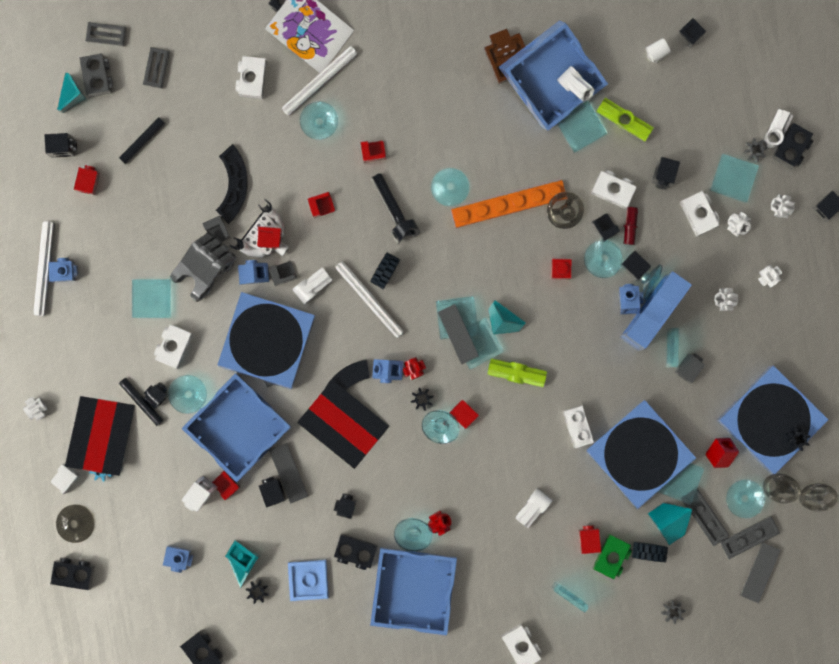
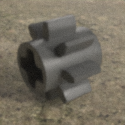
M753 138L752 144L749 142L745 143L748 148L743 153L748 154L747 160L755 158V162H758L759 156L762 158L766 157L763 152L768 147L762 145L764 140L756 142V139ZM757 146L758 152L756 154H753V148Z
M670 600L668 606L663 604L665 611H662L661 614L667 615L665 618L666 622L672 619L673 623L676 624L677 619L683 620L681 614L686 612V610L679 608L682 604L681 602L675 605L674 601ZM677 607V615H671L669 610Z

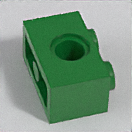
M608 534L592 569L613 580L616 576L619 577L624 568L621 566L624 559L628 560L632 549H630L631 545ZM612 552L618 554V560L614 563L608 560V556Z

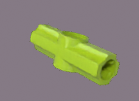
M604 98L596 111L615 123L620 129L626 130L644 142L654 128L634 116L631 111L621 108L607 98ZM622 115L628 116L630 123L622 124L620 117Z
M491 359L487 375L505 378L507 381L519 384L526 383L544 387L547 371L530 368L520 363H508Z

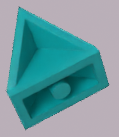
M66 72L57 110L61 113H65L86 99L74 78Z
M496 300L488 309L493 335L519 332L526 323Z
M662 503L647 514L668 545H671L686 534L693 509Z
M235 540L225 557L229 560L240 588L260 555Z

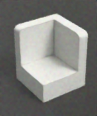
M62 464L57 470L58 473L51 480V483L60 489L62 494H66L80 475L71 468L65 467V464Z

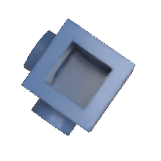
M57 258V262H48L50 282L76 281L75 277L78 276V266L74 265L73 261H69V258Z
M247 260L246 264L238 265L240 285L269 282L268 263H257V260Z
M625 284L623 287H619L620 315L640 314L643 292H639V286Z
M374 359V379H380V383H392V380H402L403 361Z
M167 546L163 566L171 567V571L182 573V570H187L188 566L191 567L193 562L191 550Z

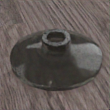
M77 504L69 505L58 514L56 529L64 540L71 543H79L86 540L92 534L94 518L86 507ZM73 520L77 522L76 528L71 526Z

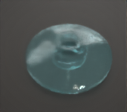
M317 101L308 104L300 115V126L303 132L312 139L322 140L330 137L338 125V116L335 109L325 102ZM318 118L323 120L321 125L316 124Z
M446 168L434 176L431 183V191L433 197L440 204L456 206L467 197L469 182L461 171L454 168ZM448 183H452L454 185V188L452 190L447 189L446 186Z
M599 240L587 248L584 261L586 268L591 274L599 278H608L615 275L621 268L622 254L614 243L607 240ZM602 255H606L608 260L604 261Z
M661 264L657 265L649 274L645 273L641 280V283L644 284L643 299L645 300L650 297L660 278L663 267Z
M184 375L172 382L169 387L168 398L174 409L181 413L189 414L198 411L204 405L207 391L200 379L195 376ZM186 391H190L192 393V396L190 398L185 397Z
M441 410L431 411L422 420L423 433L435 443H450L459 434V423L448 412Z
M740 480L729 488L726 495V503L734 515L741 518H751L762 510L765 503V495L762 488L756 482ZM743 495H746L748 497V500L746 502H742L741 497Z
M408 518L397 524L394 530V538L396 543L405 550L421 551L430 545L432 530L424 521Z

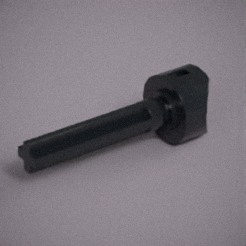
M378 173L371 177L396 224L391 232L397 244L402 241L403 237L418 236L421 232L414 219H405L382 174Z

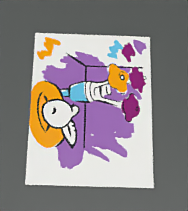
M286 0L265 28L319 73L329 65L354 31L318 0Z

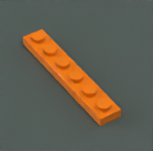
M560 180L454 208L451 211L455 226L459 228L565 200L567 196L563 181Z

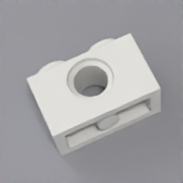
M242 56V61L238 62V72L241 74L240 80L236 81V91H238L240 97L263 99L267 63L265 58ZM254 73L256 75L253 82L246 81L247 74Z
M606 170L605 172H600L591 194L626 209L636 186L633 185V181L623 178V180L618 179L615 173ZM611 184H617L619 186V192L612 193L609 189V186Z
M701 191L680 202L696 237L719 226L720 218L716 211H712L710 207L712 202L708 194H704ZM698 208H703L706 211L705 218L697 216L696 211Z
M171 324L169 328L165 327L162 333L164 340L161 345L158 344L154 355H156L155 360L178 369L193 334ZM174 340L177 343V349L171 352L168 349V343Z
M583 406L563 411L574 448L594 443Z
M201 476L183 497L182 501L185 507L197 512L206 504L217 489V486L204 476Z
M520 624L501 635L517 664H534L541 660L539 655L542 652L537 643L533 645L529 639L532 635L527 626L523 628ZM522 641L528 643V648L525 651L517 649V645Z

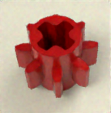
M417 357L404 362L405 368H403L405 378L410 376L411 380L425 375L423 370L426 369L423 360L418 361Z
M441 510L429 516L428 527L432 533H438L441 536L451 530L452 521L448 514H442Z

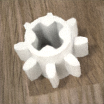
M778 194V197L772 200L771 210L775 211L774 216L788 218V215L794 212L795 202L790 201L791 196Z
M740 212L739 215L734 213L728 219L729 227L727 229L737 237L739 234L745 235L751 228V219L743 212Z
M770 264L759 272L762 277L758 280L763 286L768 285L771 288L782 280L779 276L782 274V271L778 266L773 268Z
M720 288L714 298L715 305L720 307V311H733V307L738 304V294L733 292V288Z
M31 397L25 401L27 406L23 410L30 420L33 418L40 420L46 416L44 411L47 410V407L40 397L38 399Z

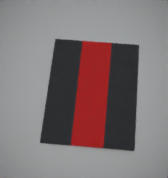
M331 380L297 422L354 469L389 428L388 424L334 380Z
M80 396L65 467L120 476L135 405Z

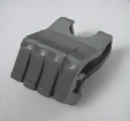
M207 232L191 244L180 263L170 275V279L174 283L182 282L186 277H193L195 287L190 296L195 302L201 301L210 292L219 272L222 274L228 272L236 259L235 254L229 252V248L225 244L221 246V240L218 238L214 239L210 232Z

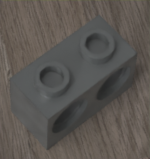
M102 53L79 57L86 95L90 98L111 94V88L114 86L112 77H108L107 69H110L108 58H105ZM93 62H100L99 69H91ZM103 80V87L95 89V82Z

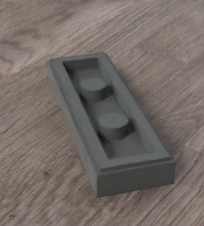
M454 304L438 311L461 364L479 357L456 305Z
M286 443L269 450L290 504L308 497L288 444Z
M695 488L681 498L687 508L693 509L691 515L713 546L730 536L698 488Z
M769 516L724 539L720 544L727 558L731 559L780 534L772 516Z
M763 542L761 543L740 596L759 603L780 553L779 549Z

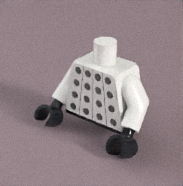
M264 199L267 202L265 207H261L258 204L262 213L242 239L233 237V239L237 240V245H230V247L250 257L262 258L265 255L270 256L274 250L281 256H284L289 246L282 241L280 249L257 246L258 227L281 228V240L285 236L283 233L285 226L281 215L272 207L267 199Z

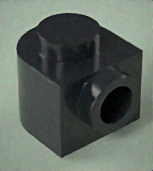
M161 382L154 385V387L151 385L144 392L146 395L144 399L154 409H157L168 398L169 394L166 392L168 389Z
M342 493L340 500H336L334 511L337 512L336 516L352 519L357 500L353 499V495Z

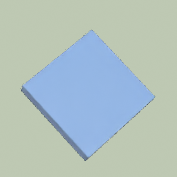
M326 560L288 562L290 601L329 599Z

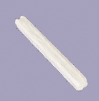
M352 46L346 49L282 107L285 114L290 115L351 61L357 55V51Z
M44 221L42 225L34 303V315L44 316L49 279L48 262L51 260L54 223Z
M343 261L337 264V271L396 338L402 335L403 329Z

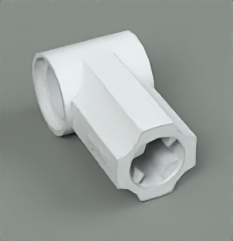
M663 38L645 47L647 58L650 62L659 63L665 56L671 53L668 44Z
M572 66L557 79L561 86L568 92L571 91L583 102L589 101L593 97L594 88L582 79V76Z
M781 109L777 110L763 139L764 144L768 148H776L782 143L793 118L790 112ZM770 134L776 135L778 142H772L769 138Z
M321 268L310 278L300 282L292 290L305 305L333 280Z
M537 488L515 518L525 527L529 528L539 514H542L551 504L552 499Z

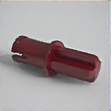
M627 207L626 222L623 225L625 227L623 244L635 245L636 228H638L637 207Z

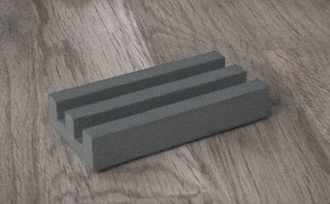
M88 22L85 41L124 46L126 27ZM91 28L121 31V34L91 31ZM90 35L120 38V41L91 38Z
M150 47L143 85L163 88L170 51ZM154 52H156L157 58L155 62L152 82H149L148 80L150 76ZM164 54L159 83H156L161 55Z

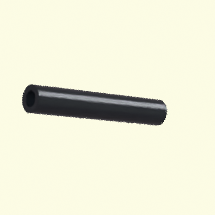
M158 117L119 159L126 164L162 128L165 122Z
M126 378L118 383L156 427L164 421Z

